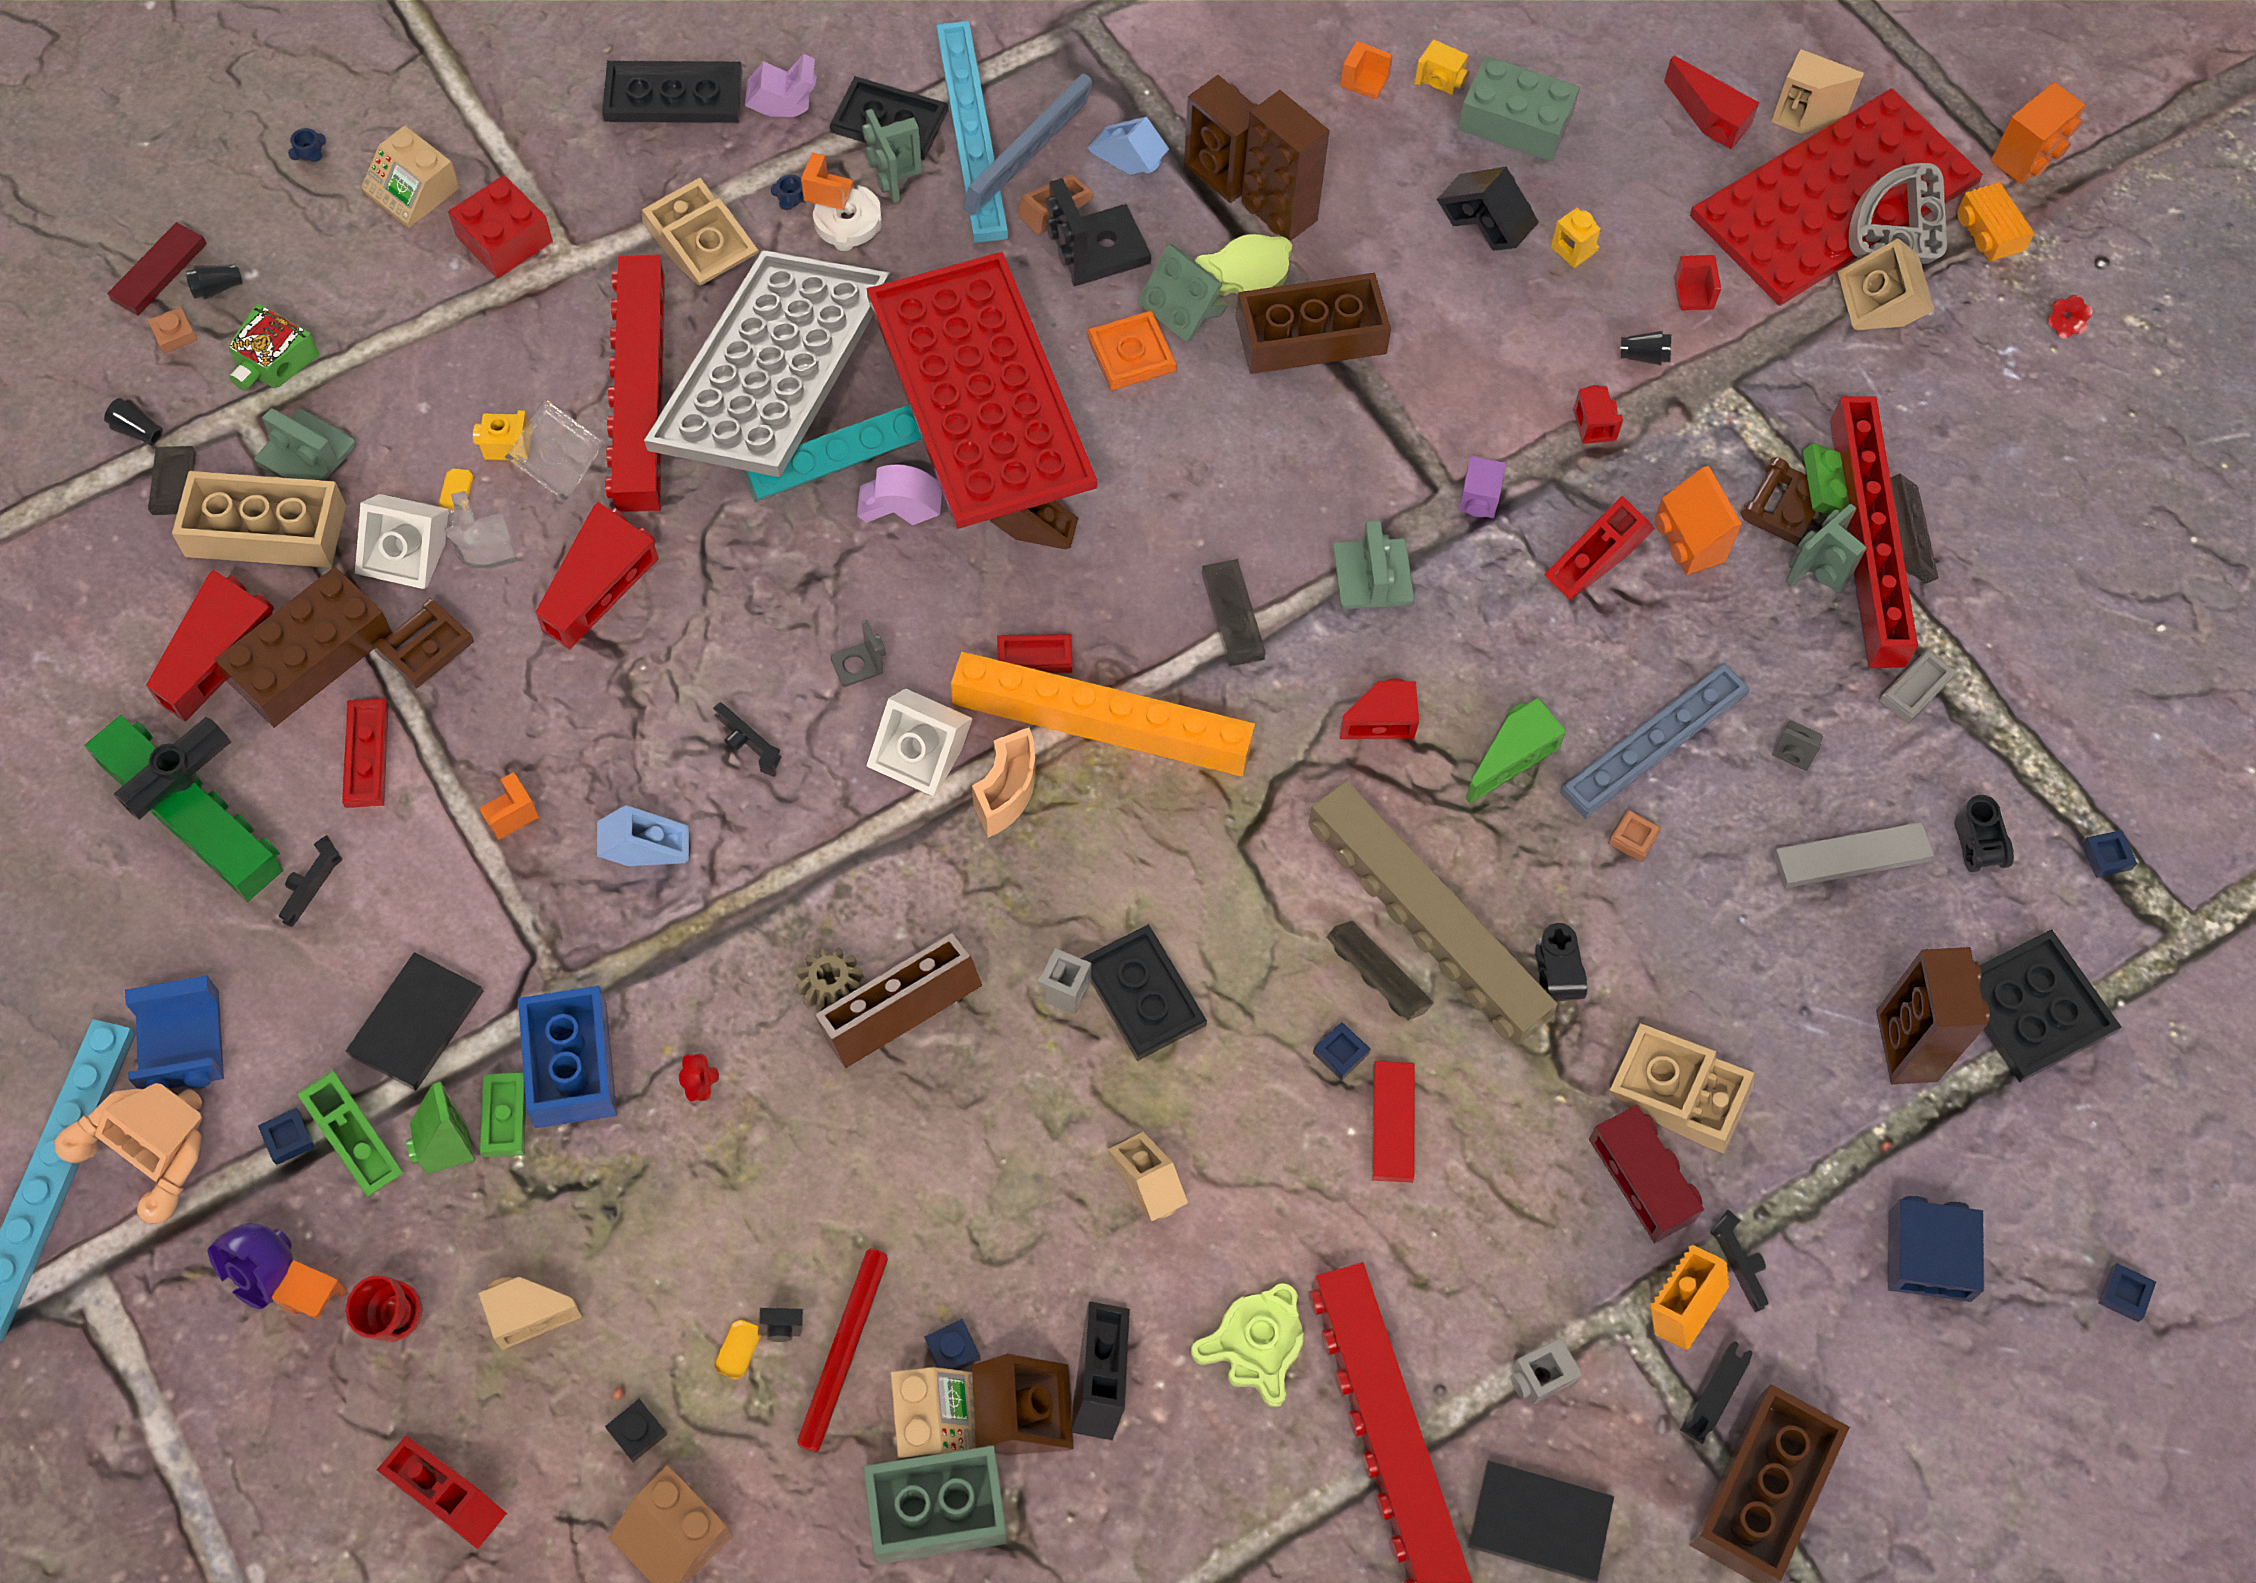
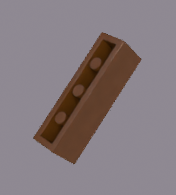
M950 933L816 1013L815 1017L828 1045L846 1069L980 988L982 983L970 954L955 935Z

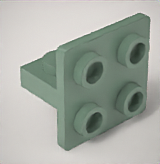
M873 109L865 111L867 124L862 125L865 140L869 147L864 149L866 159L870 168L876 167L878 171L876 176L882 193L888 192L892 202L895 203L900 201L898 180L922 173L919 127L914 117L881 127Z
M1175 245L1167 246L1138 299L1139 305L1147 311L1152 310L1154 316L1184 341H1191L1203 319L1219 317L1227 307V304L1218 298V292L1222 287V283Z
M271 408L262 417L269 432L267 436L270 441L254 459L259 466L280 478L325 481L356 447V442L350 436L302 409L297 410L291 418H288Z
M1849 504L1841 512L1837 509L1834 510L1822 524L1823 528L1817 534L1811 531L1802 539L1798 545L1801 552L1789 564L1792 571L1786 581L1791 586L1795 585L1811 571L1823 585L1829 586L1837 594L1848 585L1867 548L1846 531L1857 509L1855 506Z
M1366 521L1362 541L1334 543L1333 553L1342 609L1413 604L1414 594L1405 539H1389L1388 535H1382L1381 521Z

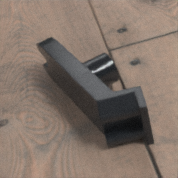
M719 702L713 707L714 711L717 712L714 714L715 717L732 731L724 739L726 745L734 752L744 744L748 745L760 756L758 761L760 771L775 777V769L781 759V756L778 755L780 749L767 743L723 703Z
M328 835L314 843L320 855L306 875L302 876L292 872L286 880V888L294 892L281 910L279 918L283 919L282 923L287 926H294L331 871L342 861V857L335 849Z
M1727 1209L1710 1233L1718 1241L1749 1304L1756 1313L1765 1309L1766 1305H1769L1766 1295L1755 1275L1765 1270L1766 1264L1759 1252L1747 1257L1745 1256L1733 1232L1741 1220Z
M1737 1342L1731 1343L1724 1351L1693 1410L1685 1418L1680 1431L1701 1444L1704 1443L1707 1435L1718 1423L1750 1363L1752 1351L1748 1350L1744 1352L1741 1358L1736 1355V1350L1739 1346Z

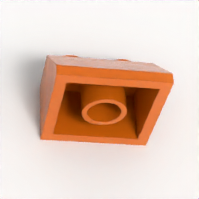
M1709 465L1702 467L1661 499L1655 515V525L1661 535H1665L1671 546L1670 549L1674 561L1677 564H1681L1686 575L1725 563L1742 525Z

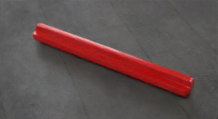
M869 1248L865 1252L797 1439L798 1446L804 1450L818 1452L821 1448L888 1261L887 1254L880 1250Z

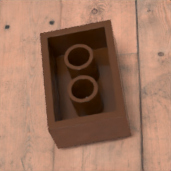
M1216 75L1188 96L1184 165L1231 204L1242 196L1249 113L1258 104L1248 100L1239 92L1234 84L1228 83L1220 75Z

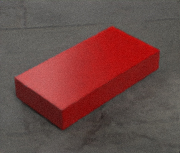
M997 635L998 661L1047 673H1072V635Z

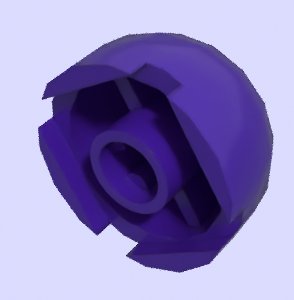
M254 1223L233 1227L219 1236L207 1251L210 1263L221 1281L223 1282L230 1277L240 1287L232 1293L250 1307L259 1310L274 1302L271 1297L283 1281L293 1261L290 1251L292 1244L282 1231L278 1229L271 1230L266 1226Z

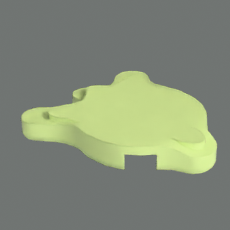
M1248 234L1234 239L1217 253L1198 256L1195 262L1222 283V287L1218 292L1221 296H1226L1230 293L1238 294V292L1277 287L1282 286L1287 279L1289 257L1292 254V243L1287 238L1280 236L1269 237L1259 234Z
M1280 1283L1268 1291L1261 1292V1294L1245 1298L1243 1296L1240 1297L1226 1311L1220 1327L1213 1334L1199 1339L1192 1344V1359L1200 1365L1220 1361L1229 1362L1231 1369L1228 1373V1381L1232 1386L1255 1387L1259 1391L1264 1403L1269 1407L1281 1406L1286 1398L1285 1374L1296 1361L1304 1338L1297 1310L1298 1295L1296 1290L1291 1285Z

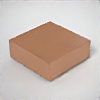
M1628 809L1608 844L1643 862L1662 827Z

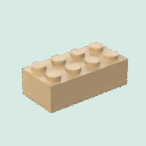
M189 471L172 535L185 557L331 568L346 504L335 481Z

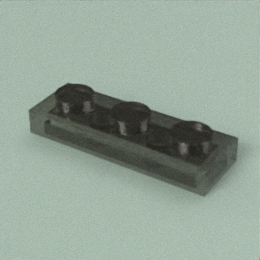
M1899 473L1890 479L1905 569L1909 575H1913L1927 584L1939 577L1919 487Z
M1238 559L1203 565L1202 577L1228 666L1232 667L1265 660L1266 652Z
M1353 920L1335 926L1326 936L1334 945L1337 955L1345 961L1351 962L1361 973L1363 981L1371 988L1377 989L1389 1001L1390 1008L1397 1015L1405 1017L1409 1021L1425 1014L1434 1004Z

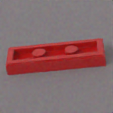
M386 698L347 700L342 803L345 808L384 806L389 709Z
M1374 1061L1372 1181L1413 1183L1415 1063Z

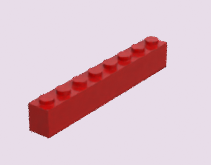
M660 255L618 256V270L612 271L613 291L617 292V299H611L612 320H616V328H610L611 348L615 349V357H609L610 377L614 378V386L608 387V400L610 408H614L613 416L607 417L608 436L613 438L612 446H607L606 448L607 466L612 468V476L605 479L607 499L613 498L615 509L620 512L660 511L661 454L647 451L644 440L662 413L665 274Z
M1841 396L1831 417L1830 424L1834 449L1840 452L1849 504L1857 508L1847 527V531L1867 547L1854 571L1868 666L1869 668H1906L1918 647L1877 396Z
M1364 1262L1316 1275L1312 1286L1313 1290L1308 1292L1310 1304L1316 1316L1322 1315L1326 1330L1321 1332L1327 1354L1329 1356L1335 1355L1339 1370L1335 1371L1336 1383L1342 1396L1348 1395L1353 1409V1411L1348 1412L1349 1422L1355 1437L1362 1436L1367 1451L1362 1453L1364 1468L1369 1479L1374 1477L1380 1491V1494L1376 1495L1377 1507L1382 1520L1390 1521L1394 1536L1390 1537L1392 1553L1398 1564L1404 1563L1409 1578L1404 1580V1583H1473Z

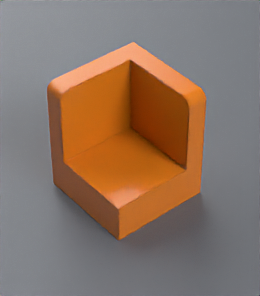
M1356 41L1343 63L1340 86L1372 99H1377L1390 77L1392 54Z
M812 152L801 177L804 201L844 210L853 188L852 179L828 174L825 155Z
M514 772L500 779L505 794L480 807L482 816L497 840L539 818L533 801Z
M293 1260L286 1276L271 1298L287 1312L296 1316L301 1312L317 1319L320 1317L332 1294L343 1298L347 1290L337 1279Z

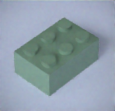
M1485 55L1463 102L1458 130L1553 161L1574 113L1580 87Z
M994 1446L863 1466L873 1552L877 1565L1007 1544Z

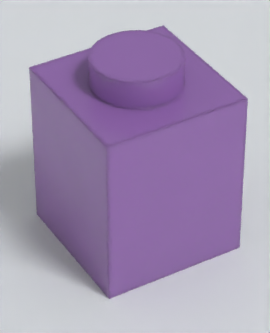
M1470 457L1459 506L1460 512L1469 513L1475 517L1485 516L1494 518L1506 463Z

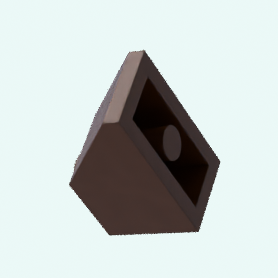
M1052 501L990 519V522L1015 540L1066 550L1071 548L1078 517L1057 501Z

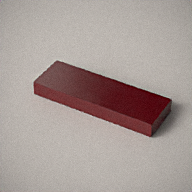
M175 222L107 293L110 300L139 316L206 245L204 237Z

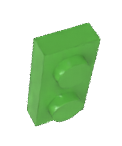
M1812 443L1803 450L1812 508L1827 515H1830L1836 509L1841 512L1849 505L1840 452Z
M524 1073L483 1075L480 1153L482 1157L524 1155L526 1127Z

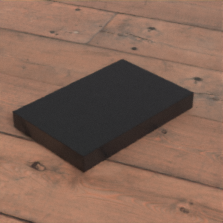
M854 76L830 123V133L867 143L862 130V125L867 124L865 111L873 109L881 127L914 117L919 127L921 160H925L948 113V103Z
M1149 924L1080 958L1091 963V984L1137 1061L1207 1025L1205 1016Z
M414 952L350 1043L346 1052L350 1057L417 1091L484 991L481 986Z
M1488 1460L1485 1466L1468 1548L1589 1583H1597L1614 1496Z

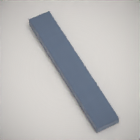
M1082 73L968 187L963 210L972 216L976 215L1087 103L1092 86V78Z
M1723 663L1561 787L1560 793L1585 819L1746 696L1750 687Z

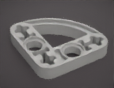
M1915 163L1899 167L1877 180L1864 192L1854 209L1849 228V247L1856 257L1862 259L1892 241L1893 236L1899 237L1907 246L1919 255L1921 264L1932 263L1944 255L1947 249L1944 181L1938 167L1930 163ZM1907 183L1909 227L1871 224L1874 210L1882 196L1890 188ZM1922 206H1927L1933 212L1932 222L1926 221L1922 217L1920 212ZM1865 236L1866 241L1868 242H1877L1880 240V243H1875L1874 245L1869 247L1868 243L1863 242L1862 238ZM1927 241V245L1933 247L1932 252L1930 250V247L1924 245V242Z

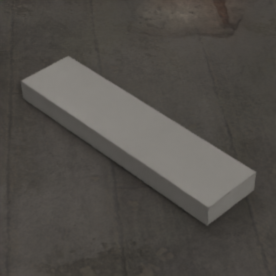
M1919 822L1777 848L1773 856L1786 889L1931 862L1934 854L1923 824Z

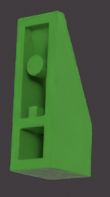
M1539 698L1527 705L1524 702L1520 703L1507 714L1505 723L1470 782L1466 795V800L1470 804L1560 749L1566 730Z
M333 1069L297 1091L298 1097L367 1197L403 1174Z
M442 1082L433 1083L409 1123L412 1138L406 1140L411 1162L413 1164L418 1162L426 1175L475 1160L466 1121Z

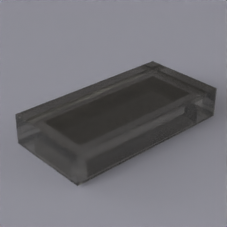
M193 446L156 447L148 505L152 515H172L178 513L188 472L194 471L196 452Z

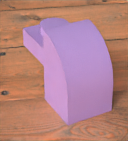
M803 53L788 72L763 61L747 80L745 106L771 117H795L807 111L810 92L813 90L817 79L816 74H814L815 58Z
M906 465L877 468L875 480L860 485L857 517L867 523L894 512L911 525L918 524L940 515L941 487L938 480L915 467Z

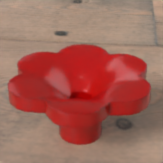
M2071 295L2067 299L2061 298L2053 303V312L2049 315L2047 323L2051 328L2056 329L2059 337L2069 338L2073 333L2082 334L2086 331L2088 327L2087 320L2091 318L2093 310L2089 305L2084 304L2081 296Z
M687 1054L682 1059L683 1069L679 1072L680 1085L685 1088V1095L689 1101H707L711 1096L712 1084L719 1080V1072L717 1068L708 1066V1060L704 1054Z

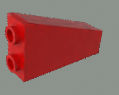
M597 502L591 509L535 611L542 631L570 650L658 560L655 547L656 541L652 534L643 527L637 529L628 523L626 517L615 508L608 509L600 502Z
M212 570L205 579L146 684L156 702L186 722L226 681L214 659L273 614V605L260 594L252 596L246 592L244 585L235 577L229 575L225 578L215 570Z

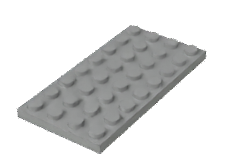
M762 250L645 438L644 442L647 451L781 477L874 315L867 297V288L891 282L890 273Z

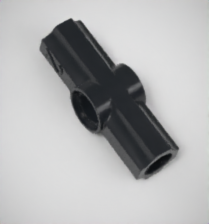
M205 717L174 744H163L155 748L150 755L149 764L117 790L114 796L127 811L140 820L172 792H181L190 788L195 782L196 772L228 746L231 741L212 719ZM178 765L175 769L168 771L172 766Z

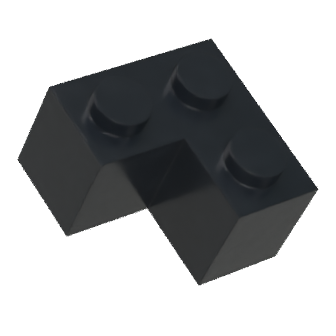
M1507 166L1459 174L1437 198L1438 203L1453 227L1477 224L1492 251L1517 248L1539 223L1532 211L1531 205L1525 199Z

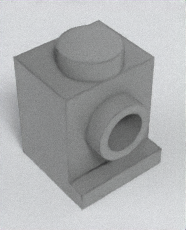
M1055 948L1038 981V985L1046 988V1003L1075 1015L1091 982V963Z
M1559 1338L1517 1359L1512 1367L1515 1374L1511 1375L1510 1378L1519 1397L1522 1399L1529 1397L1532 1405H1535L1567 1388L1575 1386L1583 1375L1563 1339ZM1534 1372H1544L1548 1382L1541 1384Z

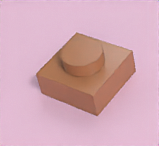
M181 307L147 320L164 354L197 341Z

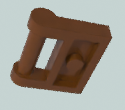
M1774 457L1769 461L1765 470L1767 474L1752 501L1747 502L1742 509L1741 516L1746 522L1798 546L1817 511L1812 508L1807 475L1791 468L1784 459ZM1780 481L1788 485V488L1772 515L1765 512L1764 507Z
M428 598L421 604L422 609L385 639L380 637L371 644L375 652L395 668L416 689L474 642L472 635L432 598ZM431 620L434 621L398 652L395 650Z

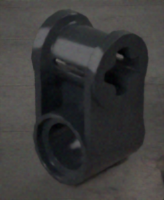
M1987 795L1973 796L1957 814L1954 821L1966 868L1969 872H1978L1981 867L1999 865L2001 868L2011 867L2014 860V850L2012 842L2007 835L1998 803ZM1972 814L1978 815L1983 822L1977 821Z
M1564 923L1551 924L1544 930L1541 939L1535 947L1539 985L1556 1002L1585 999L1587 996V977L1581 962L1576 933L1570 926Z

